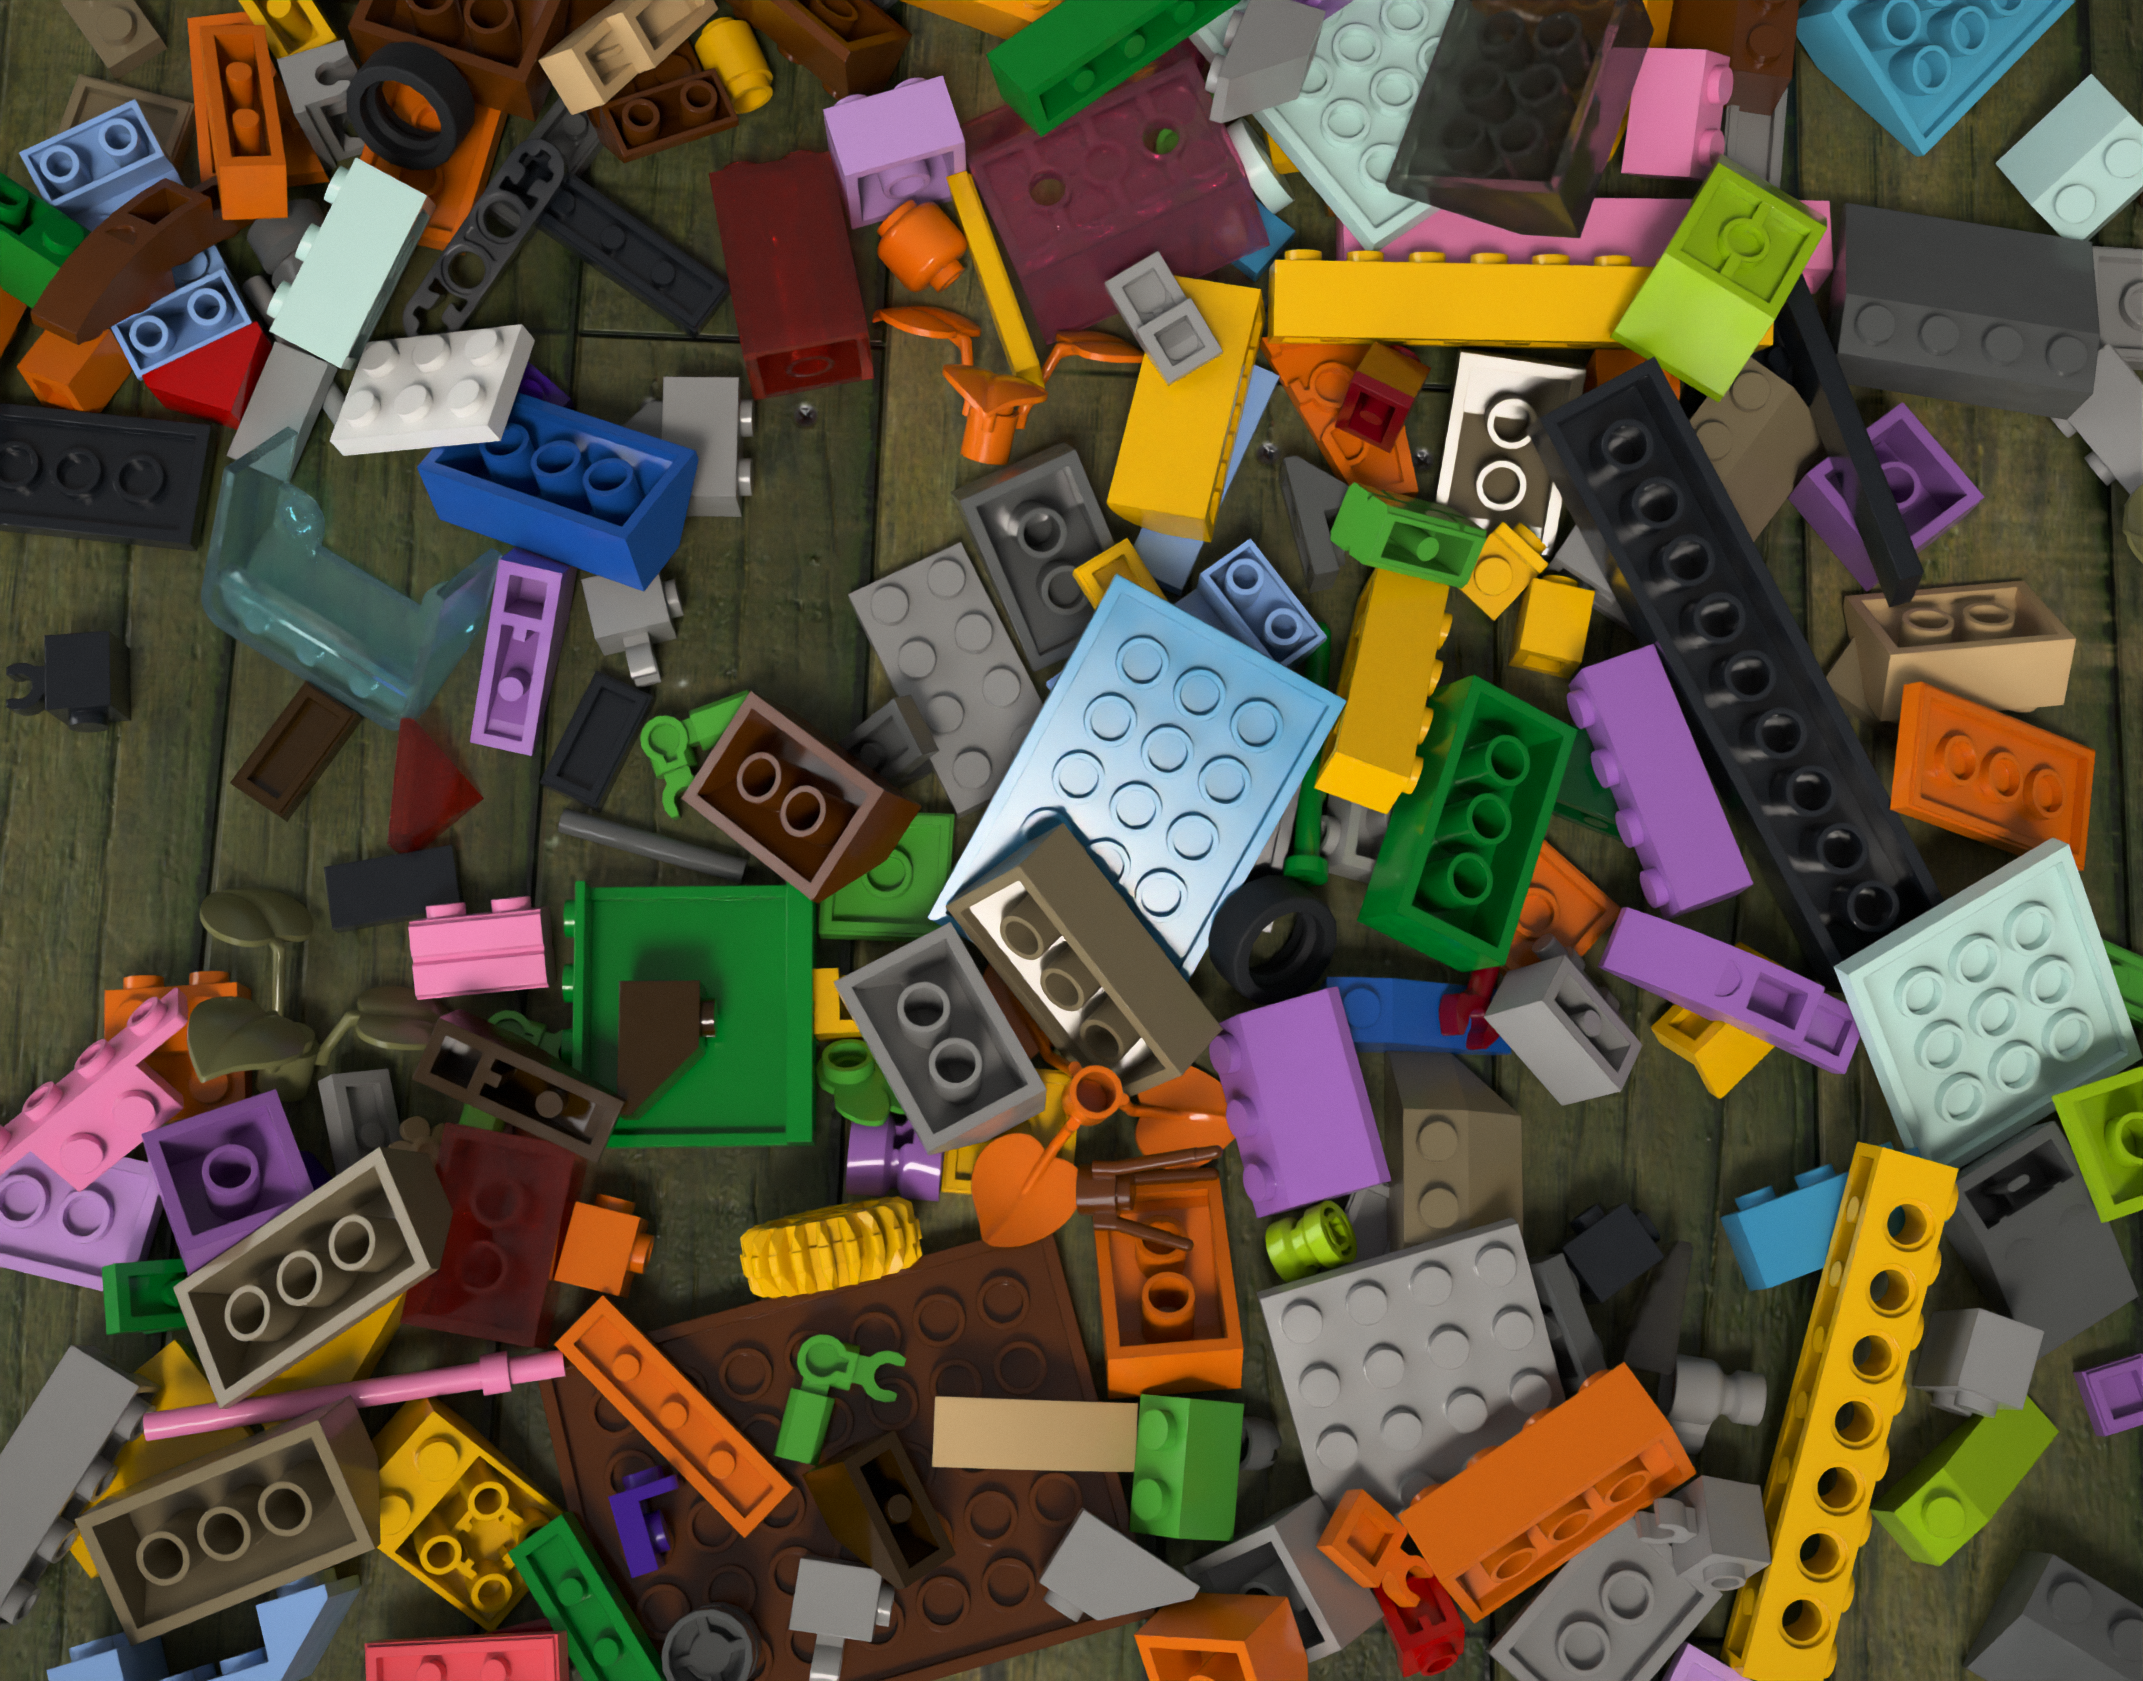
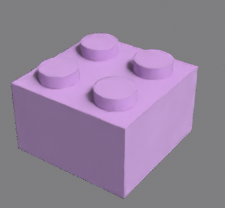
M943 75L928 80L919 77L911 78L899 83L893 90L868 97L862 94L851 95L841 99L833 107L823 109L831 167L852 229L886 220L897 208L911 199L917 205L928 201L934 202L937 205L952 201L946 177L966 171L965 140Z

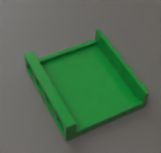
M575 881V899L565 900L563 914L565 937L574 938V963L564 964L562 975L564 1002L573 1003V1029H563L561 1038V1059L564 1063L617 1094L619 981L700 980L706 988V998H717L718 1005L717 1037H706V1054L639 1120H624L619 1117L605 1149L817 1146V1038L814 1035L813 969H817V902L811 901L787 881L786 885L590 887L586 881Z

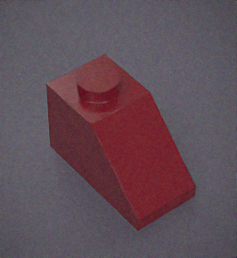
M1374 341L1351 380L1335 427L1391 453L1422 391L1431 368L1422 364L1416 354L1404 347L1389 345L1387 347Z

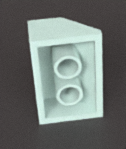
M355 158L350 170L340 166L332 177L324 196V200L331 203L332 206L321 227L312 223L306 230L295 254V257L303 261V264L293 284L284 280L281 282L267 310V315L275 319L269 330L270 332L339 368L351 371L355 370L365 345L369 342L436 208V205L427 195L358 158Z

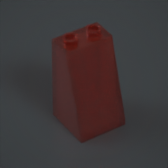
M800 150L787 154L782 160L760 164L750 161H739L725 166L722 171L710 172L709 178L739 339L754 401L874 379L869 332L830 151L815 153L809 150Z

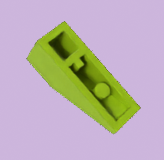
M2028 1395L2026 1396L2023 1410L1997 1409L1995 1418L1973 1413L1971 1417L1967 1418L1869 1509L1912 1561L1941 1566L1991 1520L2056 1437L2059 1430Z

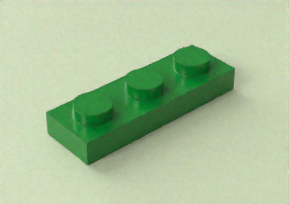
M572 1511L559 1515L508 1552L553 1630H567L568 1655L584 1681H667L662 1669L661 1657Z

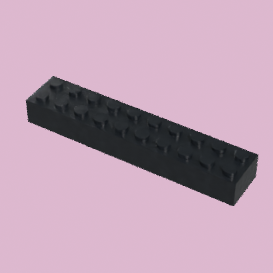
M1654 356L1540 417L1526 431L1641 647L1654 644L1701 759L1821 985L1825 987L1824 990L1844 994L1834 969L1835 965L1944 902V899L1898 812L1890 810L1891 799Z

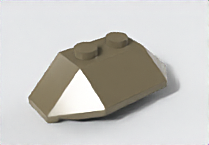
M1386 1051L1385 1159L1392 1180L1386 1182L1389 1184V1198H1386L1387 1242L1390 1240V1253L1511 1217L1518 1223L1523 1239L1521 1115L1451 1053Z

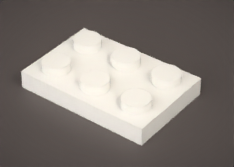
M519 324L367 342L329 441L343 456L501 441L535 340L526 328Z

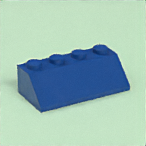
M517 392L501 441L434 447L417 466V469L440 520L644 592L679 548L699 459L696 450Z

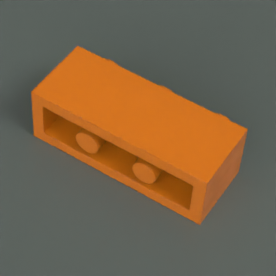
M265 25L200 26L203 82L222 219L288 218L286 159Z

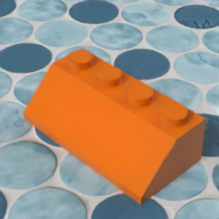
M1623 1362L1613 1370L1604 1369L1588 1377L1581 1384L1578 1393L1557 1408H1545L1532 1415L1523 1425L1522 1431L1501 1446H1489L1476 1453L1468 1461L1466 1469L1446 1483L1433 1484L1421 1490L1412 1499L1410 1507L1397 1516L1439 1582L1475 1624L1635 1516V1513L1653 1504L1655 1499L1662 1498L1696 1475L1697 1472L1668 1420L1626 1363Z

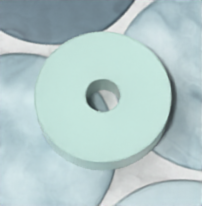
M1241 117L1221 131L1223 141L1239 170L1255 194L1272 214H1276L1295 201V196L1285 176L1279 174L1275 167L1272 166L1265 144L1244 118Z

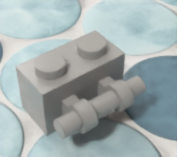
M1547 933L1541 936L1532 947V951L1541 962L1508 971L1484 1018L1561 1106L1621 1092L1643 1044L1631 1032L1629 1022L1618 1011L1619 1001L1608 988L1598 987L1584 971L1585 961L1574 948L1570 946L1563 947L1553 934Z

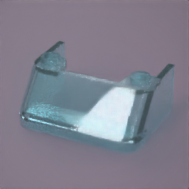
M286 427L224 468L201 588L202 606L209 619L224 632L305 681L307 680L320 690L383 728L393 731L404 730L425 713L481 630L502 553L490 548L450 581L440 582L425 593L421 605L322 546L325 533V519L319 505L307 493L288 482L298 432L290 427Z

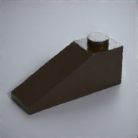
M462 1009L439 1017L412 1078L419 1083L596 1163L600 1161L627 1101L625 1098L523 1037Z

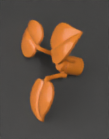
M905 306L876 310L873 313V323L883 320L900 330L914 335L949 339L960 349L962 364H945L942 370V375L964 398L962 415L967 416L960 453L968 459L985 464H1008L1015 429H1025L1027 417L1033 405L1047 401L1049 392L1040 385L1025 378L1008 374H994L988 369L974 366L972 340L970 337H980L981 327L962 315L930 306ZM1089 330L1057 331L1055 340L1058 343L1054 346L1041 368L1044 386L1059 361L1064 357L1079 355L1086 359L1103 362L1142 363L1145 352L1119 337ZM1015 406H1019L1017 411L1014 410Z
M988 964L983 979L1029 1059L1031 1060L1040 1052L1042 1058L1047 1063L1068 1074L1070 1080L1066 1083L1061 1098L1063 1109L1069 1118L1046 1149L1043 1148L1038 1140L1028 1134L1013 1133L996 1138L979 1154L971 1175V1194L978 1218L981 1238L987 1245L993 1247L1027 1245L1052 1234L1070 1219L1077 1208L1076 1180L1078 1169L1072 1163L1055 1156L1080 1125H1097L1112 1115L1118 1108L1128 1116L1140 1117L1135 1127L1134 1136L1138 1149L1143 1155L1219 1145L1224 1149L1236 1138L1227 1124V1103L1221 1082L1207 1073L1190 1066L1182 1076L1137 1094L1139 1105L1133 1104L1129 1101V1096L1123 1093L1121 1081L1112 1070L1099 1065L1082 1068L1079 1062H1070L1054 1053L1051 1047H1055L991 964ZM1211 1160L1199 1161L1197 1163L1165 1167L1162 1169H1195L1208 1163Z

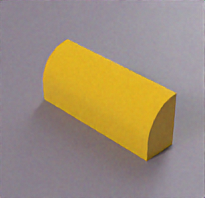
M1174 276L1186 298L1189 299L1191 297L1223 350V354L1168 386L1146 353H1144L1106 503L1117 515L1140 527L1166 535L1211 542L1266 320V312L1261 289Z

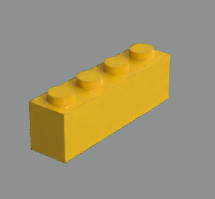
M1380 568L1374 569L1357 600L1336 694L1347 702L1325 739L1314 785L1315 789L1386 815L1401 792L1409 795L1413 792L1424 763L1422 757L1415 755L1417 744L1421 745L1424 741L1434 713L1432 708L1425 706L1427 696L1430 697L1433 694L1443 669V661L1435 658L1436 651L1440 650L1443 646L1453 619L1452 614L1445 612L1450 586Z

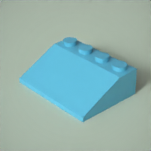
M1808 0L1798 10L1796 36L1816 67L1913 155L1920 157L1924 156L2061 17L2075 0Z

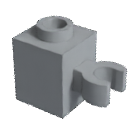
M659 572L644 592L598 575L581 579L594 637L604 656L625 651L631 678L635 680L637 688L660 683V672L652 644L676 639L677 633L673 618L684 616L675 579L664 581Z
M1701 1475L1670 1498L1655 1499L1653 1501L1655 1513L1644 1511L1635 1513L1638 1540L1650 1544L1672 1543L1676 1577L1703 1581L1708 1589L1716 1591L1738 1589L1746 1584L1747 1578L1772 1563L1760 1485Z
M805 1554L800 1558L789 1629L817 1634L809 1681H839L846 1638L872 1642L875 1636L876 1625L889 1627L895 1587L892 1584L883 1583L884 1578L866 1563Z

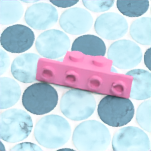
M176 987L161 999L152 997L146 1000L132 1013L127 1021V1027L108 1042L105 1039H101L90 1045L76 1061L75 1069L57 1084L50 1081L36 1089L24 1103L22 1112L4 1127L0 1124V1175L31 1151L77 1191L81 1192L143 1142L142 1133L160 1128L184 1108L183 1095L143 1059L188 1022L187 996Z

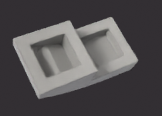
M1159 251L1104 282L1105 290L1168 386L1223 354V350L1191 297L1189 299L1186 298Z

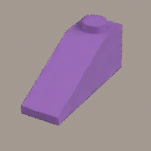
M519 547L513 548L499 559L470 743L529 756L535 753L569 620L577 573L576 567Z

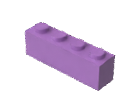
M1654 644L1581 669L1568 685L1571 691L1567 694L1568 708L1577 727L1580 729L1586 728L1595 749L1591 753L1594 773L1603 788L1610 787L1619 808V811L1615 813L1617 829L1625 845L1628 848L1635 847L1644 871L1640 872L1641 887L1651 907H1659L1664 920L1667 921L1734 897L1753 885L1751 876Z

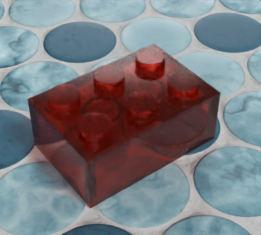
M446 1122L435 1171L451 1205L453 1216L440 1268L407 1290L400 1323L526 1347L547 1349L561 1282L554 1280L574 1206L576 1201L579 1202L588 1159L546 1140Z

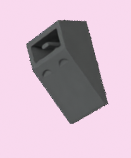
M2055 1121L2028 1127L1958 1169L1955 1181L1959 1191L1958 1202L1953 1215L1948 1219V1222L1944 1223L1943 1232L1996 1314L2044 1331L2037 1360L2139 1296L2110 1222L2101 1223L2073 1150Z

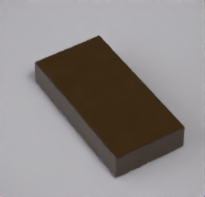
M306 680L231 780L230 784L288 822L363 719L357 713Z

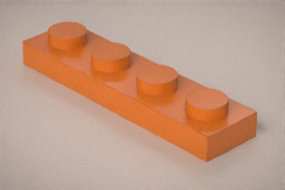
M602 1295L554 1344L744 1538L748 1537L795 1488L770 1460L607 1296Z

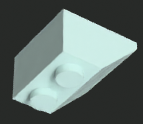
M2090 74L1995 164L2029 204L2061 237L2089 241L2143 192V125Z

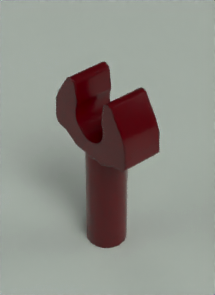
M1500 966L1472 971L1466 990L1461 993L1444 994L1442 996L1439 1006V1021L1443 1036L1463 1035L1469 1024L1470 1017L1471 1028L1466 1041V1048L1468 1050L1487 1049L1498 1039L1500 1035L1487 1022L1484 1015L1491 1004L1490 999Z

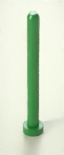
M1316 622L1327 636V639L1305 659L1304 677L1328 690L1331 631L1326 623ZM1324 743L1302 780L1296 809L1294 855L1286 858L1283 866V876H1288L1305 887L1325 884L1328 881L1329 862L1320 857L1323 791L1314 788Z

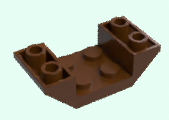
M569 0L563 39L615 0ZM688 39L682 42L655 68L638 73L606 104L586 110L600 143L623 163L739 126V118L716 69L712 68L702 71Z

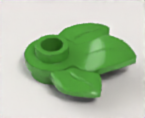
M842 1039L831 1043L824 1049L822 1058L816 1067L817 1082L822 1089L834 1094L835 1108L842 1116L856 1124L881 1126L888 1119L890 1111L897 1114H905L866 1042L857 1039Z

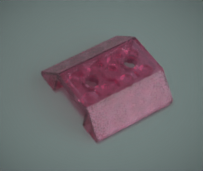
M1181 42L1042 137L1008 104L960 125L965 140L966 169L971 174L974 185L977 186L1015 269L1023 295L1046 345L1056 342L1055 336L1057 331L1082 330L1118 314L1119 311L1105 290L1104 282L1157 251L1161 254L1173 276L1196 279L1270 245L1244 165L1224 123L1209 120L1213 99L1210 93L1205 91L1206 84L1193 57ZM1160 128L1172 130L1179 137L1178 144L1169 153L1155 154L1144 145V141L1150 132ZM1054 179L1065 186V194L1061 200L1049 206L1040 205L1035 202L1031 197L1033 188L1043 180Z

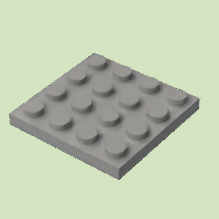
M1512 1217L1256 1292L1313 1495L1318 1494L1330 1517L1334 1514L1346 1490L1363 1489L1403 1525L1397 1515L1410 1507L1412 1499L1421 1490L1433 1484L1446 1483L1464 1471L1468 1461L1476 1453L1489 1446H1501L1520 1433L1523 1425L1532 1415L1545 1408H1557L1566 1401L1520 1228Z

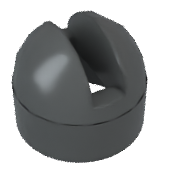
M1243 1416L1239 1470L1257 1471L1273 1465L1279 1455L1276 1449L1282 1445V1438L1277 1426L1271 1421L1258 1416Z

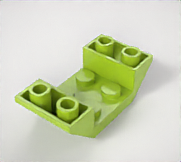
M1722 154L1715 161L1691 201L1690 209L1610 336L1647 360L1655 356L1663 370L1718 403L1724 397L1776 319L1827 230V218Z

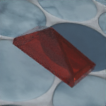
M400 718L387 844L398 854L423 850L484 799L414 718Z

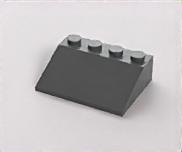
M1845 203L1842 208L1826 332L1847 383L2067 420L2094 391L2100 327L2092 242Z

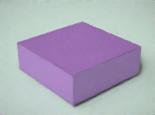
M2143 1353L2129 1354L2073 1372L2096 1436H2108L2143 1425Z

